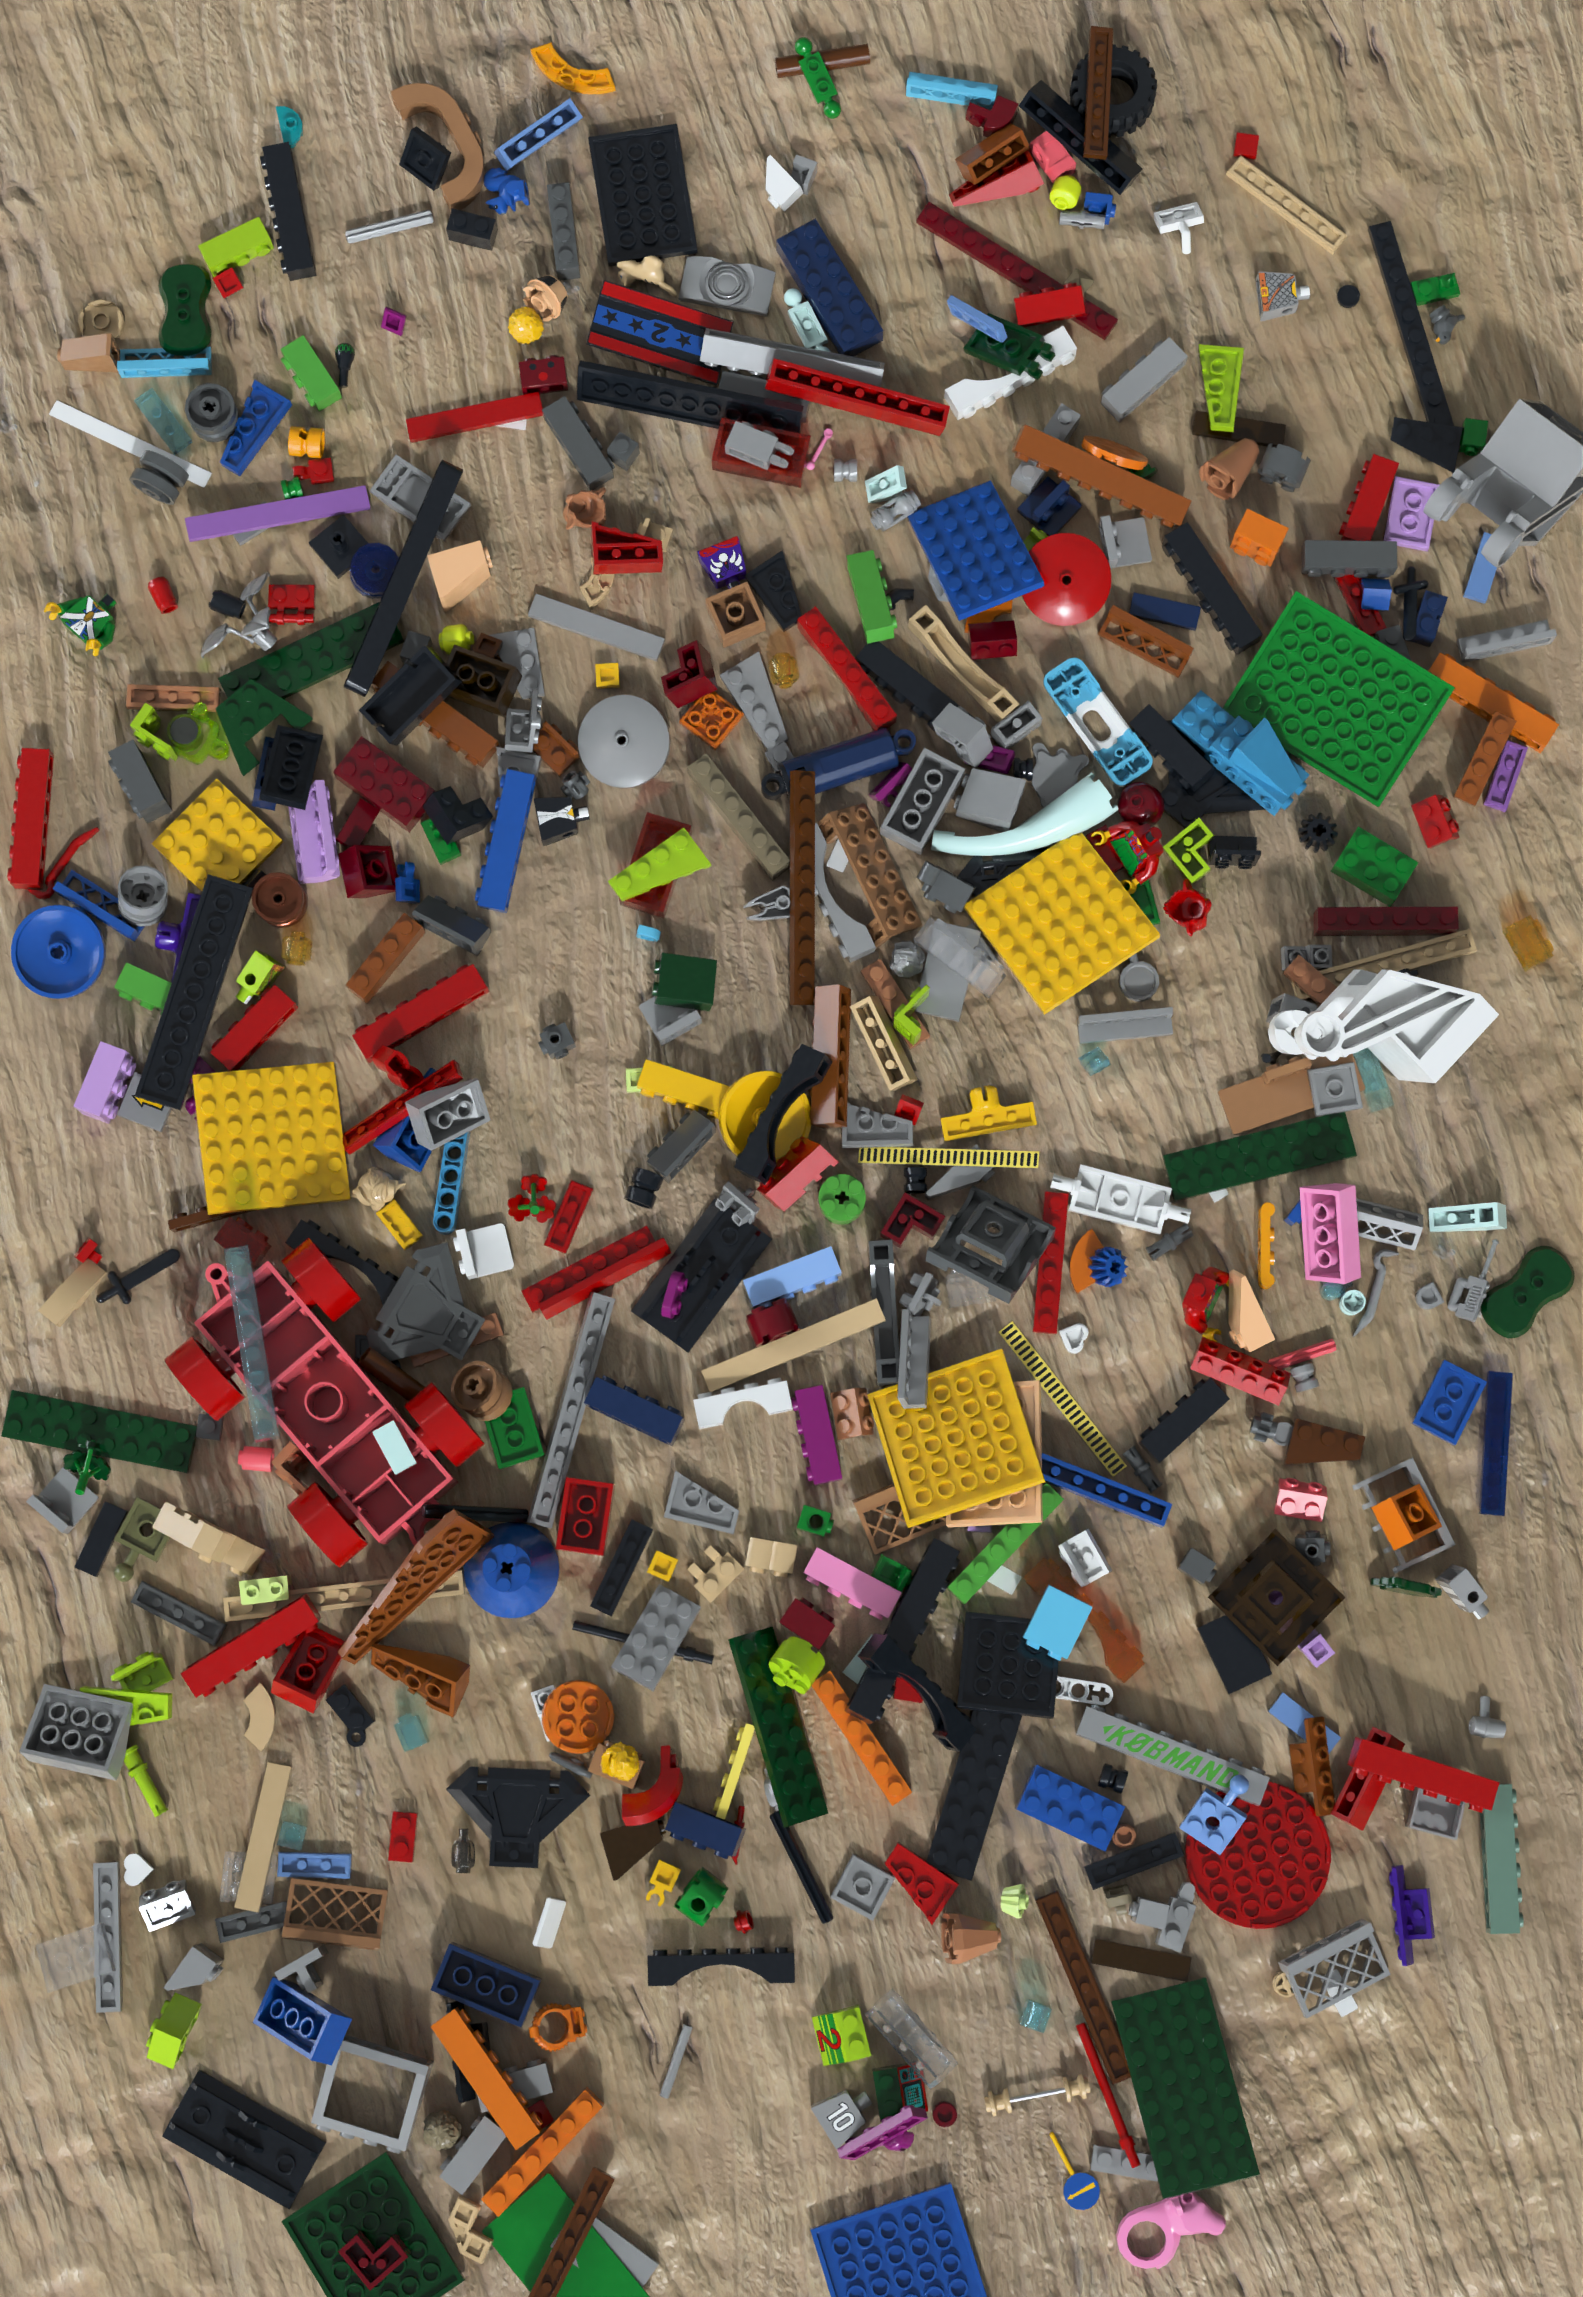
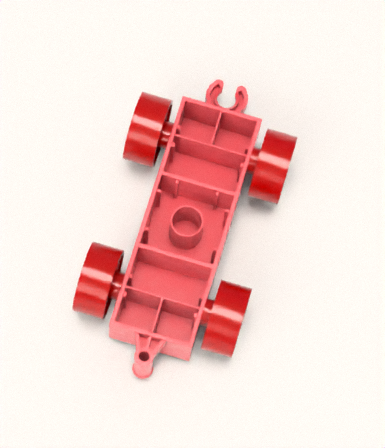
M309 1237L281 1260L296 1279L292 1285L278 1268L269 1261H266L245 1280L236 1276L232 1270L227 1269L222 1264L214 1263L209 1265L205 1276L212 1285L217 1304L196 1320L194 1324L213 1345L215 1350L210 1353L194 1336H191L164 1359L171 1372L197 1403L216 1421H219L246 1398L231 1378L235 1373L240 1377L338 1494L333 1499L317 1482H314L287 1505V1508L299 1525L336 1566L341 1568L368 1545L366 1538L354 1524L358 1519L378 1543L387 1545L405 1529L409 1534V1539L415 1546L425 1535L424 1529L426 1524L431 1520H436L434 1518H424L421 1508L424 1504H441L438 1500L459 1483L435 1454L441 1450L458 1468L485 1445L483 1440L433 1382L404 1405L419 1424L415 1430L312 1310L314 1306L318 1305L335 1322L362 1298ZM393 1420L417 1464L397 1475L394 1474L372 1433Z

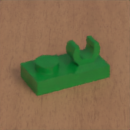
M1455 273L1410 283L1417 306L1460 296Z
M430 818L421 822L440 865L461 856L456 843L453 842L447 845Z

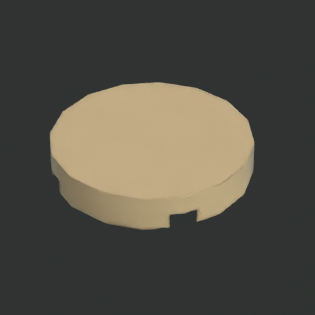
M103 299L90 302L81 311L78 321L80 330L85 337L110 333L117 340L124 331L125 326L123 313L118 306L109 300Z

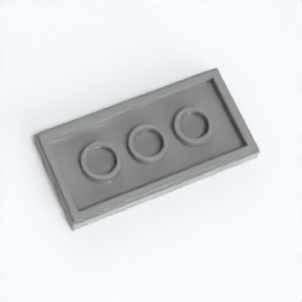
M940 921L935 922L920 982L921 988L926 984L930 987L929 996L914 1012L957 1022L960 1021L981 931Z
M596 2216L592 2226L643 2288L659 2263ZM559 2234L557 2235L553 2243L550 2245L551 2248H553ZM575 2258L573 2264L578 2267V2263Z

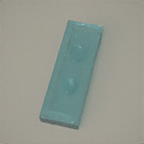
M153 388L133 400L174 455L192 443L191 438Z
M1368 1047L1359 1052L1352 1053L1365 1085L1363 1092L1370 1112L1373 1113L1394 1106L1379 1059Z

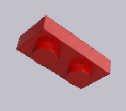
M393 1811L388 1861L413 1863L418 1813Z

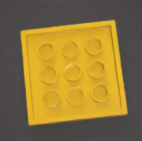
M216 778L151 844L202 892L208 874L242 885L253 871L283 843V840Z

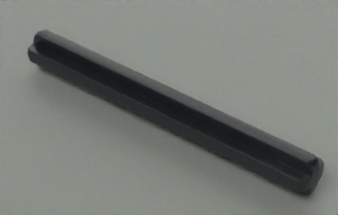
M424 1504L421 1508L424 1518L442 1519L445 1514L453 1509L476 1521L526 1523L529 1516L528 1510L522 1508Z
M779 1811L772 1813L770 1819L823 1924L833 1920V1915L790 1828H784Z

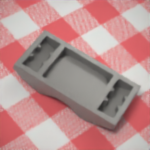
M689 256L686 259L678 299L683 302L767 316L776 272L753 264H734L714 257Z
M395 455L372 486L370 492L392 510L414 522L433 478L398 455ZM454 493L435 537L445 541L467 512L471 503Z

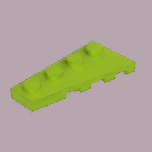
M1199 344L1198 350L1210 429L1234 432L1244 348Z
M682 828L608 880V883L620 900L625 901L648 892L657 886H663L680 877H686L698 870L709 868L711 863L686 829Z
M89 1686L80 1688V1692L132 1703L133 1710L130 1726L172 1718V1693Z

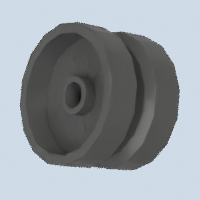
M211 383L197 386L190 392L185 402L187 419L199 438L207 442H220L234 434L237 428L236 422L240 415L232 395L226 388Z
M145 450L139 460L142 468L134 469L129 479L130 482L153 499L168 505H174L179 496V491L176 487H184L189 474L167 457L150 450Z

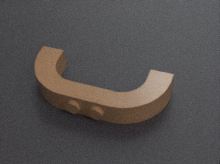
M408 84L391 91L393 104L402 120L415 114L426 112L435 114L444 122L465 163L461 173L455 179L441 185L440 188L450 211H452V208L457 210L464 209L480 193L485 175L483 155L479 146L481 140L476 131H471L469 127L471 121L467 113L461 112L456 101L447 92L430 84Z

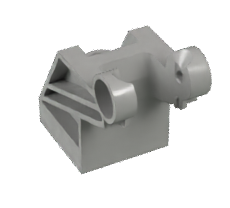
M1519 399L1481 453L1457 468L1451 477L1438 486L1427 501L1423 512L1434 520L1446 522L1462 503H1468L1477 508L1499 525L1481 551V554L1496 568H1499L1513 555L1519 546H1536L1583 494V432L1543 402Z

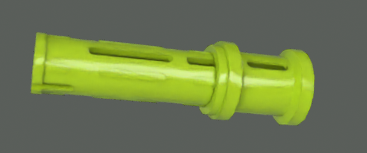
M136 1744L127 1749L125 1753L124 1763L129 1770L127 1774L131 1778L134 1777L154 1817H157L169 1809L166 1807L147 1772L148 1764L143 1762L137 1751L139 1747Z

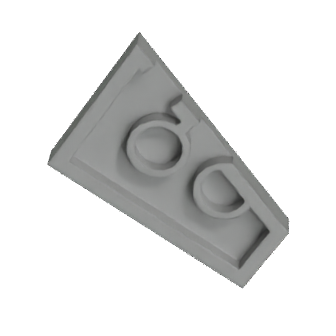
M534 628L489 635L503 642V646L498 653L502 662L515 666L521 673L522 678L517 690L522 700L532 698L533 689H538L537 697L545 696Z
M847 1103V1127H842L843 1148L913 1146V1121L886 1113L881 1114L871 1111L869 1108H861Z
M675 1470L664 1518L734 1534L739 1510Z

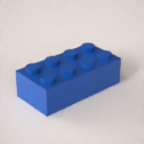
M1035 1764L1015 1809L1106 1852L1125 1806Z
M272 1977L253 2023L308 2059L332 2065L352 2018L312 1993H308L305 1989L302 1990L296 1983L284 1979L278 1981L277 1977Z

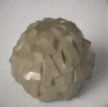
M440 2110L436 2113H430L424 2120L423 2138L425 2144L438 2151L452 2148L457 2144L461 2136L462 2127L455 2115H452L449 2111Z

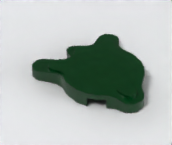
M1381 1577L1380 1579L1371 1578L1370 1580L1371 1586L1406 1595L1437 1598V1596L1442 1594L1441 1588L1400 1577Z

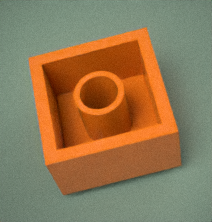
M1247 509L1234 534L1230 548L1238 555H1247L1253 558L1259 565L1271 567L1289 528Z
M1420 1484L1371 1507L1394 1551L1442 1527Z

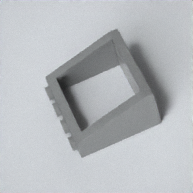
M345 2034L333 2064H327L311 2123L317 2124L316 2128L321 2131L330 2132L331 2129L340 2131L339 2135L344 2138L354 2139V2136L364 2139L363 2143L367 2145L377 2146L378 2143L387 2146L386 2150L400 2154L401 2150L406 2151L411 2140L434 2061ZM341 2050L416 2073L399 2138L324 2116Z

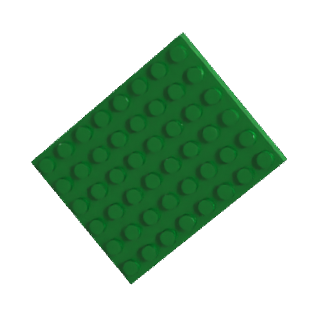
M1296 591L1223 706V709L1235 719L1239 715L1242 719L1247 720L1253 728L1263 718H1266L1284 750L1379 808L1455 687Z

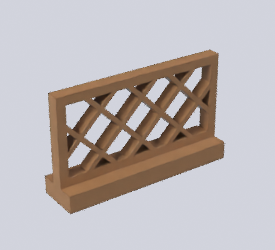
M894 1483L852 1500L875 1555L945 1526L946 1518L940 1517L939 1519L942 1521L935 1523L936 1519H934L931 1525L925 1528L919 1525L913 1526L908 1535L901 1537L894 1533L899 1521L906 1523L905 1519L901 1518L903 1514L902 1509L898 1517L885 1512L889 1502L894 1500L899 1502ZM884 1505V1507H883L882 1510H880V1509L877 1508V1507H880V1506ZM870 1510L881 1513L876 1526L867 1523L863 1513ZM884 1515L896 1519L891 1532L879 1528ZM869 1527L874 1528V1531H873L872 1534H871V1532H870ZM915 1527L921 1529L913 1533ZM877 1530L890 1535L887 1543L878 1548L874 1541ZM893 1537L898 1538L897 1540L891 1542Z
M291 1878L282 1939L379 1951L388 1890ZM295 1884L304 1885L311 1892L301 1902L294 1895ZM310 1886L319 1888L313 1891ZM323 1888H328L335 1897L323 1905L316 1893ZM334 1889H336V1890H343V1891H342L341 1893L337 1894ZM347 1891L354 1892L360 1899L349 1908L340 1898ZM359 1893H367V1894H366L364 1897H361V1895H360ZM372 1894L382 1895L381 1905L374 1911L364 1901ZM314 1896L321 1908L309 1916L302 1904ZM293 1899H294V1901L297 1903V1905H295V1906L292 1908V1902H293ZM338 1899L345 1911L334 1919L326 1907ZM362 1902L370 1914L358 1922L350 1911ZM300 1907L307 1919L300 1924L289 1923L291 1913ZM324 1910L331 1919V1922L325 1927H318L312 1918ZM380 1910L379 1920H378V1918L375 1916V1913ZM348 1913L356 1925L349 1930H342L336 1921ZM371 1916L378 1924L377 1934L366 1933L361 1926ZM308 1921H310L313 1926L304 1925V1924H306ZM334 1924L337 1929H333V1928H329V1927ZM358 1927V1928L361 1930V1932H357V1931H353V1930Z

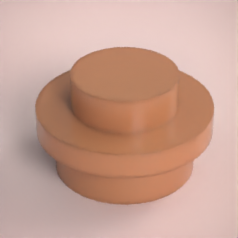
M1119 1824L1114 1831L1112 1840L1120 1848H1129L1136 1840V1832L1128 1824Z

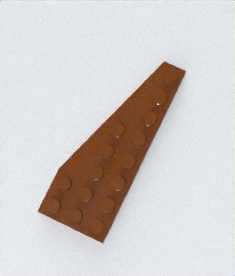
M455 1509L445 1514L442 1520L429 1529L417 1542L338 1651L341 1658L354 1665L372 1649L374 1644H378L489 1542L494 1537L491 1530Z

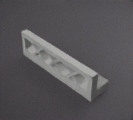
M1542 620L1459 638L1457 645L1461 661L1465 663L1548 645L1553 642L1557 633L1555 629L1550 630L1548 620Z
M1173 1007L1081 1015L1077 1020L1079 1044L1173 1035L1171 1019Z
M1356 1198L1358 1221H1365L1368 1225L1364 1229L1358 1228L1359 1237L1416 1250L1423 1229V1215ZM1385 1226L1389 1227L1391 1232L1383 1235L1379 1234L1376 1229ZM1404 1232L1414 1233L1412 1242L1403 1240L1400 1234Z
M902 1309L897 1398L903 1409L927 1408L931 1318L929 1316L913 1317L909 1309Z

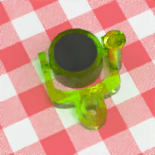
M198 702L194 705L193 710L190 708L187 710L188 714H179L168 723L167 736L172 745H169L177 756L196 765L203 763L208 756L219 761L228 758L230 749L227 743L218 739L219 725L210 719L206 704ZM199 721L209 725V735L203 747L195 755L187 754L186 752L197 749L203 741L204 734ZM219 747L223 748V750L217 751Z

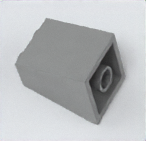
M972 768L970 775L965 774L961 785V787L965 788L963 795H958L953 807L957 809L956 816L999 832L1009 831L1022 798L1026 780Z

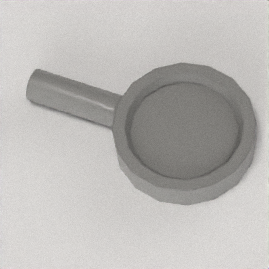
M1136 953L1129 958L1130 964L1123 969L1119 978V987L1128 999L1139 1002L1150 999L1156 993L1159 986V975L1150 964L1143 961L1139 962Z

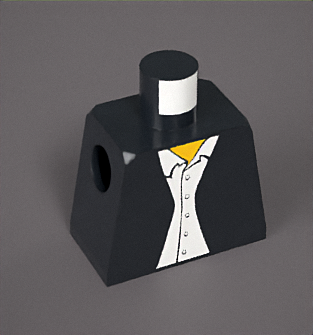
M571 797L534 798L543 846L578 834L576 822L590 820L587 806L573 808Z

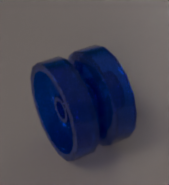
M368 543L360 547L353 555L349 570L350 581L355 590L368 598H382L398 561L396 552L389 546L381 543ZM371 568H373L374 570L379 569V572L373 573Z

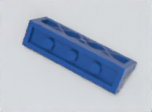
M73 870L70 871L63 883L57 881L53 887V890L58 895L84 909L90 915L134 942L145 927L137 926L134 929L127 924V921L121 914L113 916L108 913L106 905L118 904V898ZM74 877L81 881L83 890L75 892L68 888ZM97 891L101 894L102 902L94 904L88 900L87 893Z

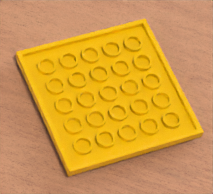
M1082 832L1057 842L967 902L964 907L1044 1015L1160 938V933Z
M334 1062L192 1075L208 1215L348 1201L351 1199L342 1139L343 1133Z
M1003 1349L928 1373L927 1408L903 1409L897 1398L898 1384L867 1394L908 1528L1045 1482Z

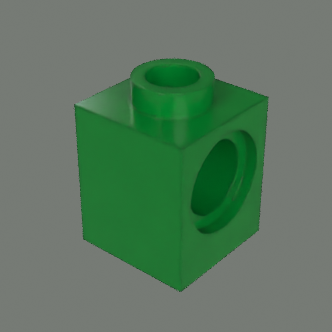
M1465 418L1461 426L1463 429L1458 452H1463L1467 456H1477L1486 445L1488 421Z
M804 1505L797 1529L824 1537L825 1533H831L834 1520L830 1519L831 1513ZM819 1515L822 1517L823 1525L820 1528L811 1527L809 1520L812 1516Z

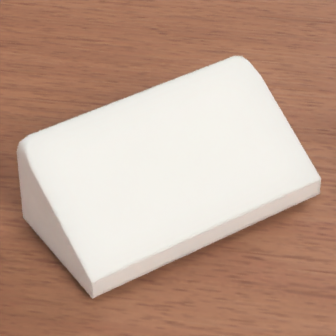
M551 1896L546 1899L532 1943L534 1946L549 1949L553 1947L566 1906L565 1901Z

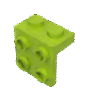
M147 1651L135 1658L137 1662L133 1664L125 1663L114 1669L115 1674L110 1676L112 1681H119L125 1690L152 1692L174 1680L162 1654L153 1653V1651L150 1653Z

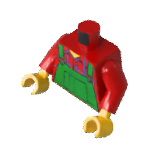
M1122 821L1109 827L1108 831H1097L1091 835V837L1098 834L1102 836L1101 842L1095 845L1104 844L1109 837H1112L1110 840L1112 847L1130 878L1135 877L1131 881H1121L1123 887L1129 883L1130 888L1127 891L1129 894H1133L1136 891L1137 884H1143L1156 874L1160 860L1159 857L1163 853V847L1159 842L1162 832L1159 828H1151L1148 823L1140 825L1135 821Z
M1208 1267L1202 1272V1275L1195 1273L1182 1306L1186 1324L1199 1334H1202V1337L1217 1342L1214 1340V1334L1221 1335V1331L1207 1327V1323L1224 1284L1226 1283L1229 1287V1273L1215 1267Z

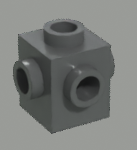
M565 1022L557 1026L551 1024L543 1029V1033L539 1034L542 1041L538 1042L543 1054L548 1053L551 1059L554 1057L561 1059L569 1054V1050L576 1048Z
M1317 1530L1305 1531L1306 1534H1297L1295 1537V1548L1313 1566H1320L1321 1562L1326 1561V1555H1331L1330 1541H1326V1534H1320V1531ZM1313 1546L1317 1550H1312L1310 1547Z

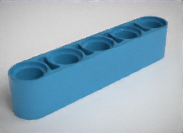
M470 1131L444 1144L433 1218L434 1227L443 1235L453 1233L457 1226ZM454 1148L461 1150V1155L457 1159L449 1157L450 1151ZM451 1171L458 1173V1177L454 1182L446 1181V1175ZM447 1194L454 1196V1202L451 1205H444L442 1203L443 1197ZM444 1217L451 1219V1224L446 1229L439 1227V1222Z

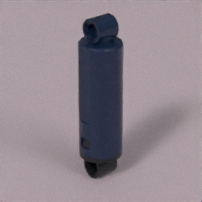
M882 728L777 763L779 774L770 773L762 779L761 793L769 800H777L782 794H786L790 802V771L793 770L815 771V794L895 768L899 765L898 755L908 756L913 752L916 737L912 731L907 729H901L891 736L887 728ZM906 738L909 740L910 746L903 748L899 746L898 740ZM769 782H776L779 785V789L771 792L767 789L766 785Z

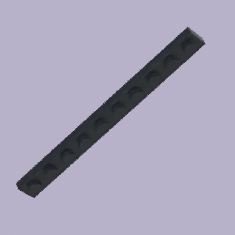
M1388 221L1369 226L1368 233L1426 421L1454 426L1392 223Z

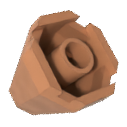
M943 1913V1918H946L947 1921L941 1923V1943L943 1953L949 1954V1958H945L946 1963L961 1964L996 1949L997 1944L1001 1942L1000 1928H996L995 1923L958 1913Z

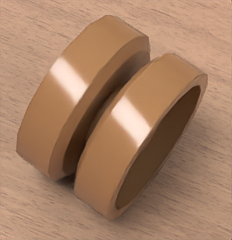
M484 1361L467 1363L458 1370L451 1385V1397L455 1405L479 1421H490L502 1415L510 1405L513 1395L509 1379Z

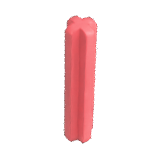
M1329 1339L1269 1359L1267 1362L1270 1365L1283 1369L1337 1350L1336 1344L1333 1339Z

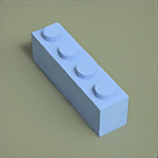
M830 1246L743 1280V1284L753 1309L760 1306H765L767 1309L773 1306L771 1302L786 1298L788 1301L795 1297L794 1293L803 1291V1294L817 1289V1284L825 1282V1285L832 1284L839 1280L838 1276H841L842 1272Z

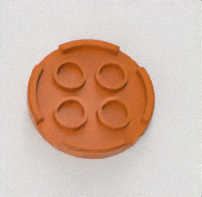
M1084 436L1081 446L1085 451L1098 458L1103 457L1106 460L1115 462L1116 465L1134 470H1142L1148 463V458L1143 454L1114 441L1096 436Z
M572 1680L557 1686L547 1697L542 1709V1725L546 1736L556 1747L569 1753L581 1754L597 1748L598 1743H603L609 1736L614 1724V1709L607 1694L598 1685L584 1680Z

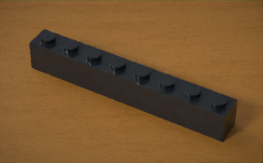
M936 1538L932 1539L928 1544L909 1585L883 1635L889 1634L897 1641L896 1645L911 1656L917 1647V1644L914 1642L918 1634L922 1636L927 1628L928 1623L925 1620L928 1614H933L939 1602L936 1601L939 1592L943 1594L949 1584V1580L946 1579L949 1572H954L960 1562L957 1558L960 1551ZM867 1666L844 1711L869 1725L874 1723L875 1720L879 1721L885 1711L882 1705L885 1699L890 1700L896 1689L893 1684L897 1677H901L890 1671L886 1674L872 1672Z

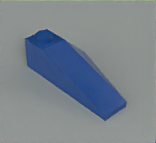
M430 1068L423 1076L424 1079L436 1072V1070ZM409 1116L377 1136L373 1144L387 1158L417 1172L422 1171L432 1152L417 1143Z

